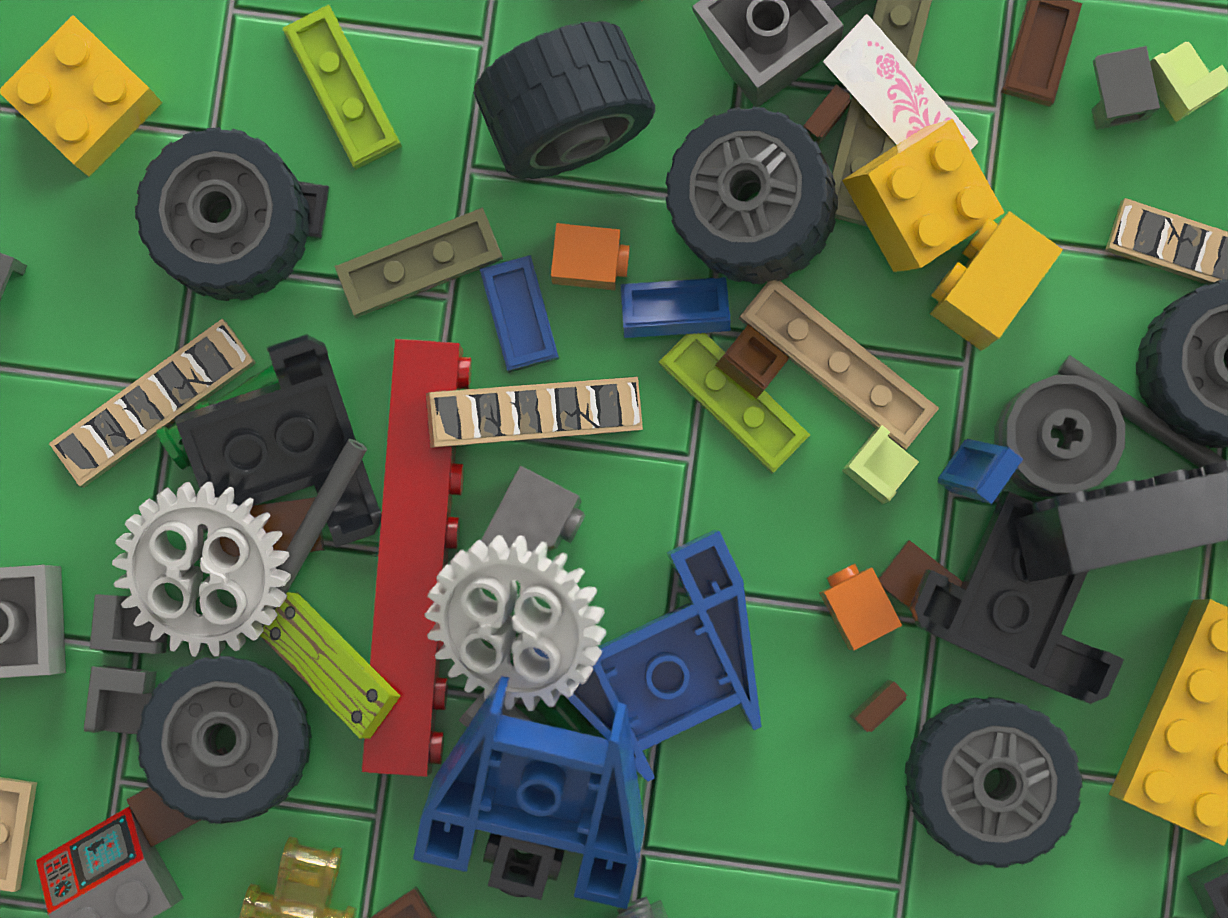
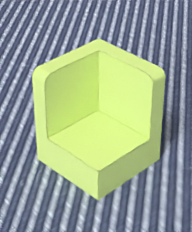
M1189 42L1182 43L1166 54L1161 53L1150 61L1156 92L1175 122L1213 100L1228 88V72L1224 66L1221 65L1212 72H1209Z
M883 425L871 434L842 471L878 501L885 504L891 501L897 493V488L919 462L888 437L890 431Z

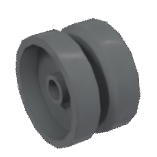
M1054 375L1022 389L1003 407L994 427V445L1008 447L1023 458L1010 477L1019 488L1039 497H1056L1095 487L1116 469L1125 448V422L1117 402L1099 384L1080 376ZM1052 429H1058L1064 436V443L1060 448L1057 447L1059 439L1051 438Z

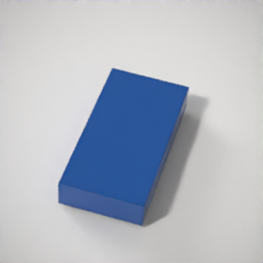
M531 255L481 268L480 273L508 373L559 359Z
M726 277L620 284L624 338L730 331L731 320Z
M967 439L958 448L938 477L939 480L937 482L952 493L992 504L1023 458L1008 447Z

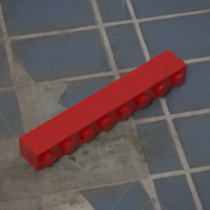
M395 339L370 666L400 695V698L372 737L364 738L362 772L427 777L432 773V764L441 765L444 732H435L436 710H446L448 678H439L440 659H437L435 655L444 642L428 639L427 634L437 622L426 618L425 613L434 603L428 597V594L439 582L436 577L447 565L448 549H458L460 517H451L452 495H462L464 464L455 463L456 446L431 448L426 394L429 392L470 389L472 358L463 357V348L460 343Z

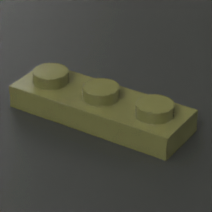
M482 207L334 267L353 315L358 318L504 259Z

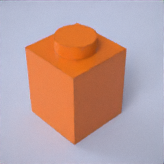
M556 223L551 269L552 284L615 290L617 276L627 277L630 245L620 244V229Z
M854 563L826 578L831 587L820 592V595L849 650H856L902 626L873 568H866L859 572Z

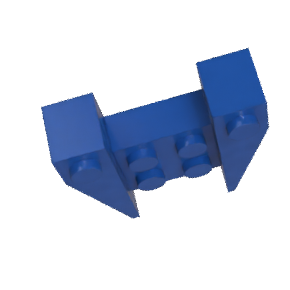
M718 530L706 533L667 552L690 603L598 646L602 653L596 664L591 666L593 671L584 684L579 683L571 697H566L608 740H610L618 703L627 705L636 770L647 782L655 779V776L643 750L739 704L748 724L753 730L761 727L744 583ZM533 647L539 656L549 659L545 652Z
M501 676L433 779L421 815L413 860L467 872L478 830L583 854L574 897L627 909L638 868L645 829L627 705L618 703L610 740L502 715L509 677Z

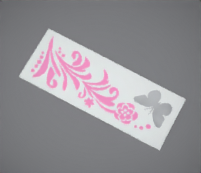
M868 14L858 22L823 60V63L896 145L926 126L950 119L955 121L970 150L979 142Z

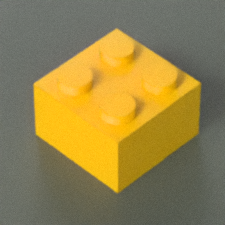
M74 15L0 88V94L88 177L163 103L139 77Z
M953 119L922 128L842 180L893 272L922 268L981 229L989 218L994 220L1005 213Z
M1010 211L998 223L989 218L962 252L963 255L970 259L967 264L963 266L957 262L931 296L939 302L930 314L982 351L1001 337L1063 249Z

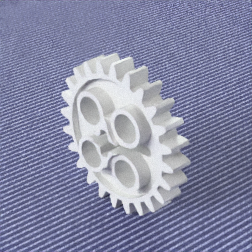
M185 482L178 488L177 497L169 488H166L157 495L158 503L149 498L139 506L141 515L134 514L124 523L132 533H124L116 540V544L127 552L118 555L112 561V565L126 570L127 573L114 582V586L130 589L131 595L121 605L123 608L138 606L141 613L136 617L133 624L140 626L150 621L154 625L150 636L152 641L157 640L164 632L170 635V651L174 652L183 641L189 642L190 653L193 657H196L202 651L205 643L208 644L214 657L219 656L225 649L226 642L234 651H238L246 642L245 635L255 641L264 631L261 623L270 625L278 614L272 607H280L286 600L287 595L276 587L284 586L290 580L291 574L279 570L277 567L288 559L289 552L273 550L272 547L283 534L281 531L266 533L262 528L271 516L268 512L255 518L249 514L254 501L251 497L240 506L234 504V488L232 487L225 490L219 498L215 497L212 482L205 483L200 488L197 496L190 482ZM200 524H205L208 528V537L204 544L203 530ZM168 530L178 532L184 538L186 550L176 549L170 544L167 538ZM220 537H228L235 541L239 547L240 556L234 557L225 553L220 546ZM201 557L200 567L194 566V563ZM203 572L210 573V575L203 581ZM171 583L180 588L184 601L179 602L169 597L165 591L164 584ZM217 589H224L233 594L237 607L230 608L222 604L217 597ZM199 596L200 607L203 614H198L196 612V599Z
M499 535L496 536L488 548L481 540H478L469 549L468 553L460 550L451 560V565L447 564L436 578L439 582L428 594V597L434 603L425 613L426 618L437 623L427 636L428 639L444 642L435 657L437 659L452 658L455 664L448 673L450 678L462 673L469 677L465 686L467 693L480 685L485 688V701L499 678L505 676L509 677L504 702L507 710L512 709L518 698H522L528 711H533L541 698L549 707H552L561 693L568 698L571 697L579 683L584 684L593 671L591 666L596 664L602 653V650L597 646H599L606 634V630L595 626L604 614L603 608L587 605L597 591L592 587L582 589L578 587L577 582L584 573L582 569L574 570L568 574L562 569L566 562V554H560L553 561L547 559V547L544 542H541L533 553L527 551L524 536H519L511 548L508 549L505 540ZM516 581H518L519 584H520V597H519V598H518V594H517ZM481 588L491 591L497 600L488 598ZM534 597L544 599L548 602L551 609L539 605ZM514 610V616H510L511 612ZM516 632H521L516 638ZM481 639L490 642L494 646L495 650L485 646L482 643ZM533 647L541 649L547 654L549 659L539 656ZM511 649H512V654H513L514 666L510 663V650H511Z

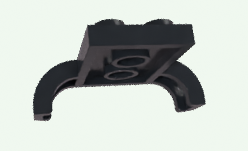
M308 334L267 347L279 383L175 417L176 426L199 488L207 482H212L215 497L219 498L225 490L232 487L234 488L233 503L238 506L250 497L254 499V506L313 485L318 494L348 439L356 441L325 343ZM361 460L327 521L335 548L374 535L381 523L382 514L363 460Z
M1002 491L961 587L948 581L949 578L933 570H925L909 606L916 626L947 642L1074 699L1092 704L1107 698L1124 659L1061 634L1088 571L1029 583L1015 519L1033 514L1031 505L1033 502L1010 491Z

